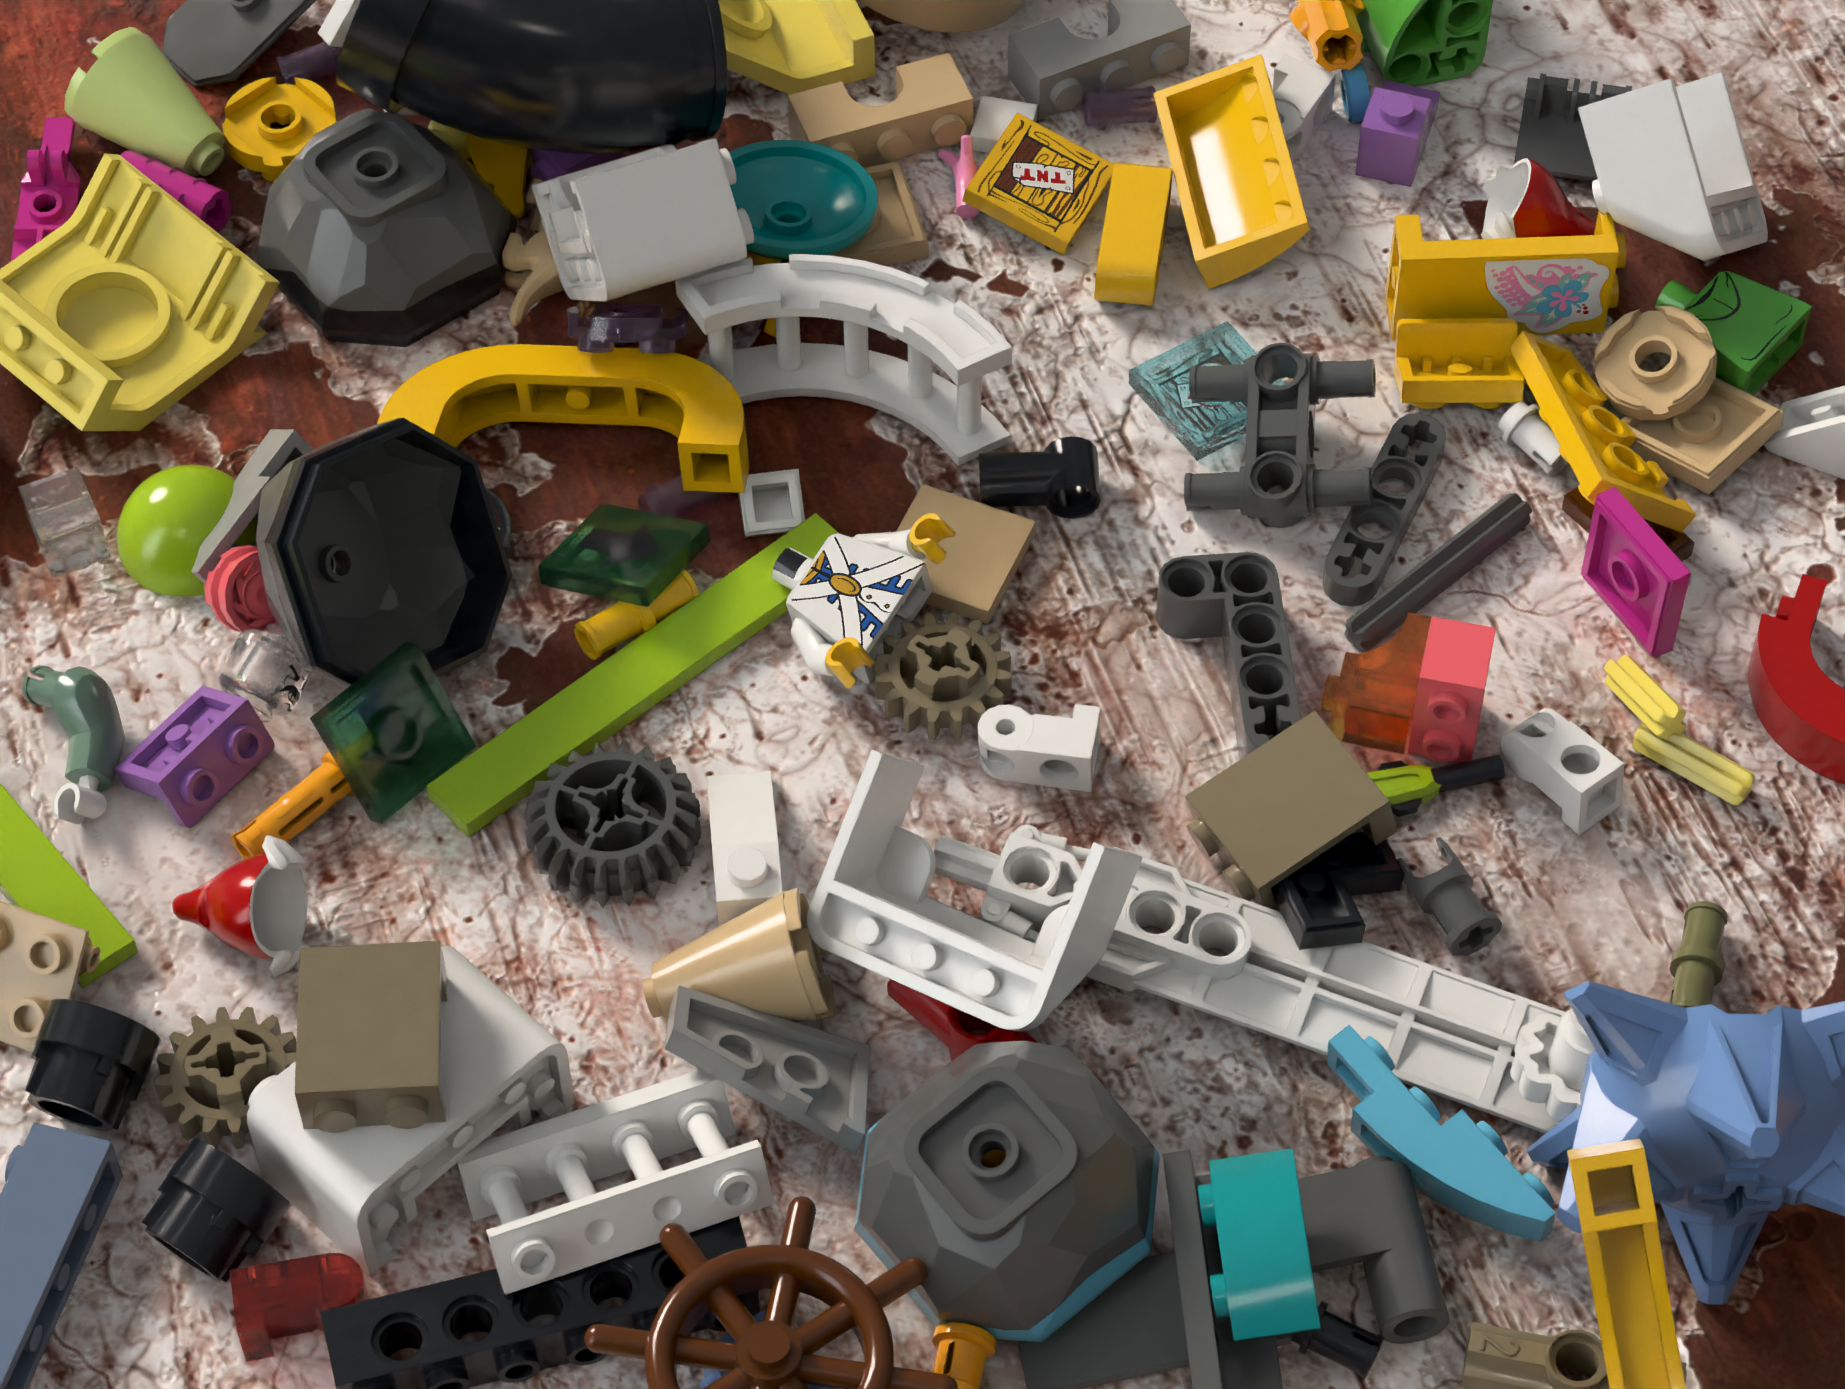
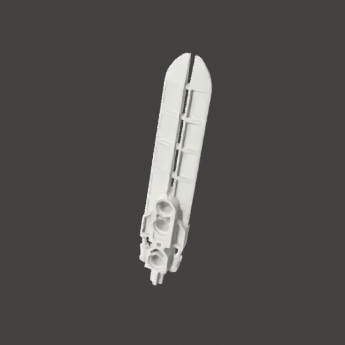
M1021 825L1014 833L1011 832L1001 855L943 835L941 839H938L934 848L936 860L935 874L986 891L985 899L981 905L980 920L1036 943L1042 925L1048 915L1055 909L1069 904L1082 872L1077 860L1086 861L1090 849L1068 845V838L1041 833L1032 825ZM1146 857L1142 858L1104 956L1086 975L1088 978L1127 992L1137 989L1144 990L1326 1056L1328 1053V1041L1350 1024L1363 1040L1371 1036L1384 1047L1395 1065V1069L1392 1072L1404 1084L1418 1087L1421 1090L1545 1134L1560 1122L1548 1115L1546 1103L1530 1102L1521 1096L1518 1085L1510 1076V1070L1515 1057L1514 1048L1521 1027L1528 1022H1532L1533 1018L1539 1013H1551L1561 1018L1565 1013L1564 1011L1365 941L1355 944L1299 950L1281 912L1182 878L1177 868ZM1025 882L1034 883L1040 888L1032 890L1023 889L1017 884ZM1153 926L1158 927L1164 930L1165 932L1160 934H1152L1142 930L1141 928ZM1210 948L1221 949L1228 955L1213 956L1204 950Z

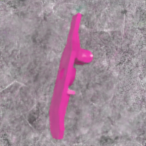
M45 118L40 150H28L27 152L28 172L23 176L20 183L21 193L17 221L14 227L11 261L67 222L79 204L82 182L70 162L75 130V121L72 118ZM45 206H54L48 212H39Z

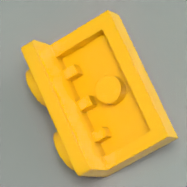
M1513 318L1398 320L1396 326L1394 376L1401 403H1411L1413 406L1422 409H1437L1443 407L1446 403H1471L1476 407L1494 409L1500 408L1506 403L1523 401L1524 378L1509 349L1518 337L1516 320Z

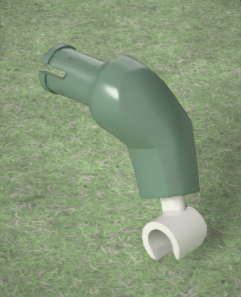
M43 665L32 667L29 671L34 676L44 679L37 680L25 676L22 683L24 698L32 705L54 709L59 723L69 738L65 777L72 783L63 785L57 792L53 805L54 813L57 818L74 824L82 823L85 817L90 819L100 817L107 807L106 798L101 792L109 789L113 784L116 774L114 768L119 764L125 742L123 726L113 693L101 676L85 667L71 668L65 673Z

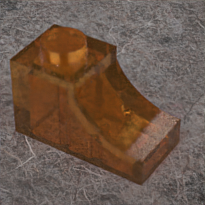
M1408 612L1403 626L1391 640L1369 652L1360 654L1345 652L1340 676L1328 674L1322 697L1321 712L1332 714L1330 729L1340 742L1399 754L1405 753L1431 622L1430 616Z

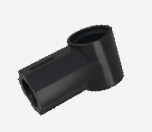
M1072 436L1059 438L1052 441L1045 448L1044 452L979 453L980 503L992 507L1046 505L1047 509L1054 515L1070 519L1085 517L1099 508L1101 494L1098 452L1096 446L1087 439Z

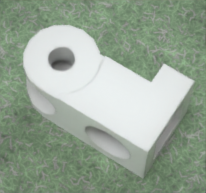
M1284 54L1274 68L1273 93L1293 163L1333 110L1336 75Z
M1008 704L992 707L981 715L978 722L979 762L983 770L991 777L1004 781L1092 792L1101 742L1100 707L1075 704L1073 717L1067 718L1041 714L1029 715L1021 707Z
M1543 708L1502 736L1500 742L1501 750L1510 768L1519 778L1525 782L1535 784L1561 807V820L1578 835L1621 806L1624 763L1572 721H1567L1554 710Z

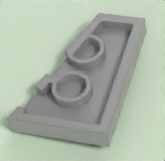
M678 986L669 1007L665 1050L849 1152L856 1154L865 1136L870 1045Z

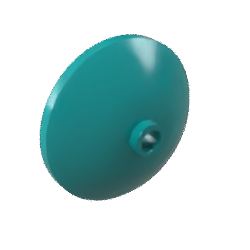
M770 140L748 144L729 152L737 179L735 184L730 185L737 209H745L753 229L754 243L746 245L747 251L750 253L779 260H789V254L831 255L858 241L874 223L878 206L876 185L870 174L858 162L840 151L806 141Z

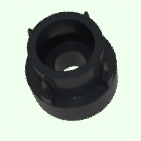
M54 999L50 1002L34 1043L35 1047L31 1058L35 1059L25 1088V1091L29 1093L27 1100L37 1109L81 1127L99 1131L118 1130L130 1101L137 1100L141 1087L146 1082L161 1039L146 1026L114 1011L81 1001Z
M194 1137L157 1189L161 1192V1195L142 1223L147 1226L144 1230L151 1237L179 1258L218 1282L223 1280L227 1283L246 1256L253 1257L260 1246L266 1242L291 1207V1204L277 1190L245 1166L209 1143Z

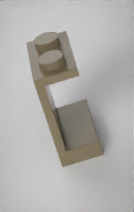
M1315 710L1185 796L1193 821L1186 825L1187 830L1198 848L1207 858L1217 853L1228 867L1222 873L1234 894L1248 901L1253 899L1256 904L1278 911L1271 887L1359 828H1362L1375 846L1397 832L1390 801Z
M441 941L300 948L295 1097L304 1130L319 1129L330 1133H340L348 1131L353 1127L391 1125L400 1129H412L420 1127L425 1123L446 1122V1107L440 1082L441 1002L447 1001V973Z

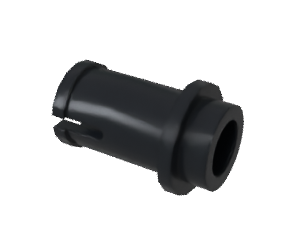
M1322 1301L1318 1306L1320 1329L1293 1332L1292 1341L1300 1345L1298 1352L1305 1355L1309 1349L1358 1373L1360 1377L1365 1379L1385 1337L1379 1334L1375 1335L1328 1312L1329 1304Z

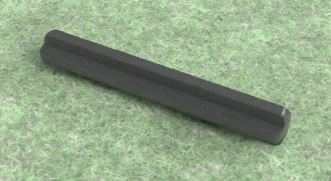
M1516 493L1507 494L1347 619L1344 635L1348 642L1353 643L1360 651H1367L1374 647L1527 526L1531 520L1532 508L1530 504L1523 501Z

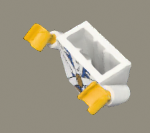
M935 513L925 514L914 523L911 529L897 532L857 534L854 537L839 533L833 534L827 538L814 559L791 547L783 550L774 564L772 579L792 590L786 601V606L792 620L791 636L807 667L812 672L836 677L847 689H850L856 683L851 672L862 681L871 684L875 678V656L884 654L883 639L886 635L901 639V623L904 621L911 623L933 591L926 563L920 559L928 557L933 563L939 564L943 562L946 552L938 543L944 538H953L956 534L940 516Z

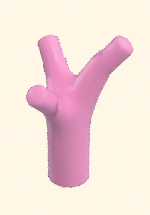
M963 135L961 136L960 158L946 148L941 149L938 156L949 165L956 182V212L958 216L973 218L979 214V210L963 202L962 198L966 187L981 165L977 166L974 161L972 136Z

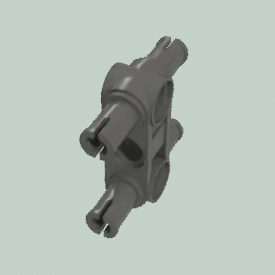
M1275 343L1261 349L1257 355H1252L1250 358L1245 359L1244 364L1190 366L1189 391L1192 404L1199 402H1245L1247 407L1245 466H1241L1239 472L1185 473L1184 501L1187 511L1240 509L1241 514L1247 515L1248 518H1260L1262 522L1270 527L1285 528L1298 523L1304 516L1316 513L1318 507L1372 506L1373 478L1371 467L1361 469H1316L1314 464L1315 407L1321 403V399L1375 397L1376 371L1374 359L1320 361L1319 356H1313V353H1302L1299 348L1291 344ZM1285 377L1293 378L1287 384L1280 386L1272 385L1278 379ZM1277 485L1290 486L1288 490L1280 494L1267 493L1269 489Z

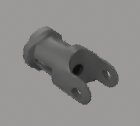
M1441 837L1436 838L1438 848L1448 864L1439 871L1423 878L1415 877L1402 858L1397 860L1404 872V883L1424 913L1433 914L1447 934L1445 944L1452 955H1470L1492 941L1500 932L1502 922L1494 911L1485 910L1471 889L1473 879L1450 846Z

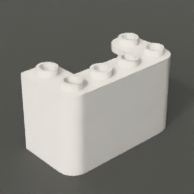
M717 139L705 140L678 150L672 144L662 145L531 185L560 281L571 300L606 302L739 261L747 257L746 245L754 243L753 229L748 214L744 208L737 209L730 187L737 180L732 158L726 148L719 149Z
M447 945L442 947L447 973V1001L441 1002L440 1082L446 1107V1122L425 1123L420 1127L412 1129H400L391 1125L353 1127L348 1131L340 1133H330L319 1129L304 1130L295 1097L296 1061L279 1075H272L261 1081L252 1091L248 1101L247 1125L261 1174L368 1276H371L396 1255L394 1247L387 1241L388 1234L396 1220L401 1217L409 1224L418 1216L414 1198L454 1166L458 1160L466 1156L510 1118L523 1128L532 1120L530 1110L536 1111L542 1118L548 1120L562 1115L575 1104L568 1053L565 1046L454 947Z

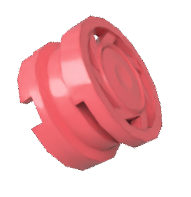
M251 545L233 547L220 555L219 558L221 560L213 571H208L204 586L206 604L211 606L216 615L214 619L228 629L259 638L278 636L283 633L268 607L257 547Z

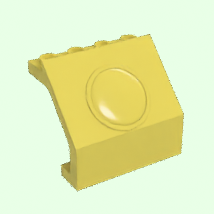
M718 0L725 36L727 69L788 95L840 81L843 84L875 76L874 33L856 0Z
M104 153L75 212L68 221L0 269V364L81 431H140L268 333L258 323L280 282L122 156Z

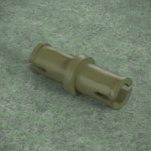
M1697 901L1691 903L1685 911V924L1681 945L1672 953L1669 967L1671 975L1674 977L1670 1004L1685 1008L1711 1004L1714 986L1722 980L1725 967L1720 951L1725 925L1728 922V914L1721 906L1715 903Z

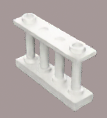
M700 1069L484 1140L466 1156L458 1160L456 1167L467 1207L473 1221L498 1214L502 1225L487 1229L486 1231L504 1294L506 1295L660 1243V1231L665 1225L670 1223L680 1224L690 1233L773 1205L772 1191L762 1148L758 1140L729 1148L724 1139L735 1135L724 1082ZM696 1147L703 1157L664 1171L658 1161ZM630 1169L636 1178L634 1181L598 1193L592 1184L594 1181ZM565 1191L569 1200L568 1203L529 1215L525 1204Z

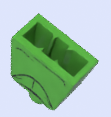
M1730 271L1719 272L1699 293L1673 279L1663 288L1655 304L1656 311V306H1673L1696 316L1708 328L1717 353L1716 377L1753 396L1802 346L1812 308L1811 305Z

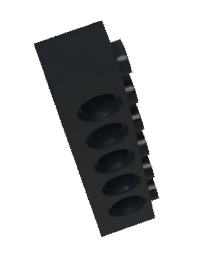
M739 1216L689 1233L709 1260L729 1251L747 1247ZM657 1243L506 1295L502 1289L496 1268L320 1311L336 1389H469L499 1380L507 1383L525 1381L535 1376L540 1370L568 1363L579 1366L594 1364L604 1359L608 1354L595 1353L586 1347L584 1335L590 1326L606 1324L650 1331L660 1306L672 1291L667 1287L677 1281H681L685 1276L661 1244ZM758 1290L737 1295L752 1316L760 1313ZM612 1297L628 1300L617 1308L607 1309L598 1306L602 1301ZM710 1310L698 1321L690 1333L706 1329L713 1331H726V1329ZM542 1314L558 1316L554 1322L544 1326H536L529 1323L533 1318ZM473 1331L489 1333L484 1339L475 1343L459 1341L464 1335ZM414 1348L419 1350L414 1356L406 1360L390 1359V1356L400 1349Z

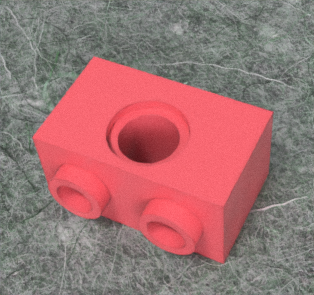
M1431 617L1416 694L1408 746L1409 754L1425 756L1436 762L1452 761L1460 763L1472 760L1496 628Z

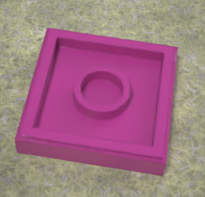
M1614 486L1596 496L1581 576L1651 656L1657 658L1673 650L1691 572Z

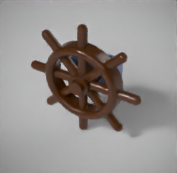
M805 1196L796 1197L790 1202L780 1245L744 1247L729 1251L711 1260L706 1257L682 1225L677 1223L665 1225L659 1234L660 1244L685 1277L665 1298L653 1320L650 1331L594 1324L586 1330L584 1335L585 1345L592 1352L645 1360L648 1389H680L677 1381V1365L703 1368L705 1378L699 1382L701 1389H958L957 1382L950 1375L894 1367L893 1338L883 1308L925 1281L927 1277L925 1263L919 1258H907L873 1281L865 1284L861 1278L838 1261L809 1250L816 1206L810 1198ZM771 1289L767 1308L755 1316L750 1314L737 1297V1295L750 1291ZM800 1292L819 1299L830 1306L829 1309L798 1329H792ZM710 1310L728 1332L717 1340L688 1337L693 1327ZM850 1329H853L860 1342L865 1362L812 1354Z

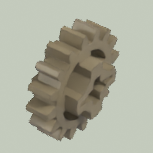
M951 612L946 623H937L932 613H925L923 627L916 628L908 621L902 622L901 639L886 635L883 639L884 654L875 656V695L877 700H885V715L890 719L903 714L904 731L908 733L915 730L920 724L927 726L928 739L931 740L936 739L940 728H949L955 740L962 738L963 725L970 723L978 730V722L981 715L992 707L1003 705V698L1011 696L1012 673L1010 652L1001 651V636L998 633L982 637V621L979 619L972 621L967 627L959 625L958 613ZM980 667L982 668L985 677L980 675ZM902 675L907 677V686L901 677Z
M219 1007L216 1013V1022L207 1025L202 1018L196 1015L191 1018L194 1031L191 1035L186 1036L182 1033L173 1032L169 1036L174 1054H158L156 1060L161 1076L154 1078V1085L167 1122L169 1124L178 1122L184 1139L190 1140L200 1131H203L205 1141L215 1148L222 1136H231L236 1149H241L244 1147L245 1133L249 1132L247 1125L249 1097L261 1081L269 1076L279 1075L296 1061V1038L292 1031L281 1033L278 1018L274 1015L266 1018L259 1025L257 1024L252 1007H246L239 1019H230L226 1008Z

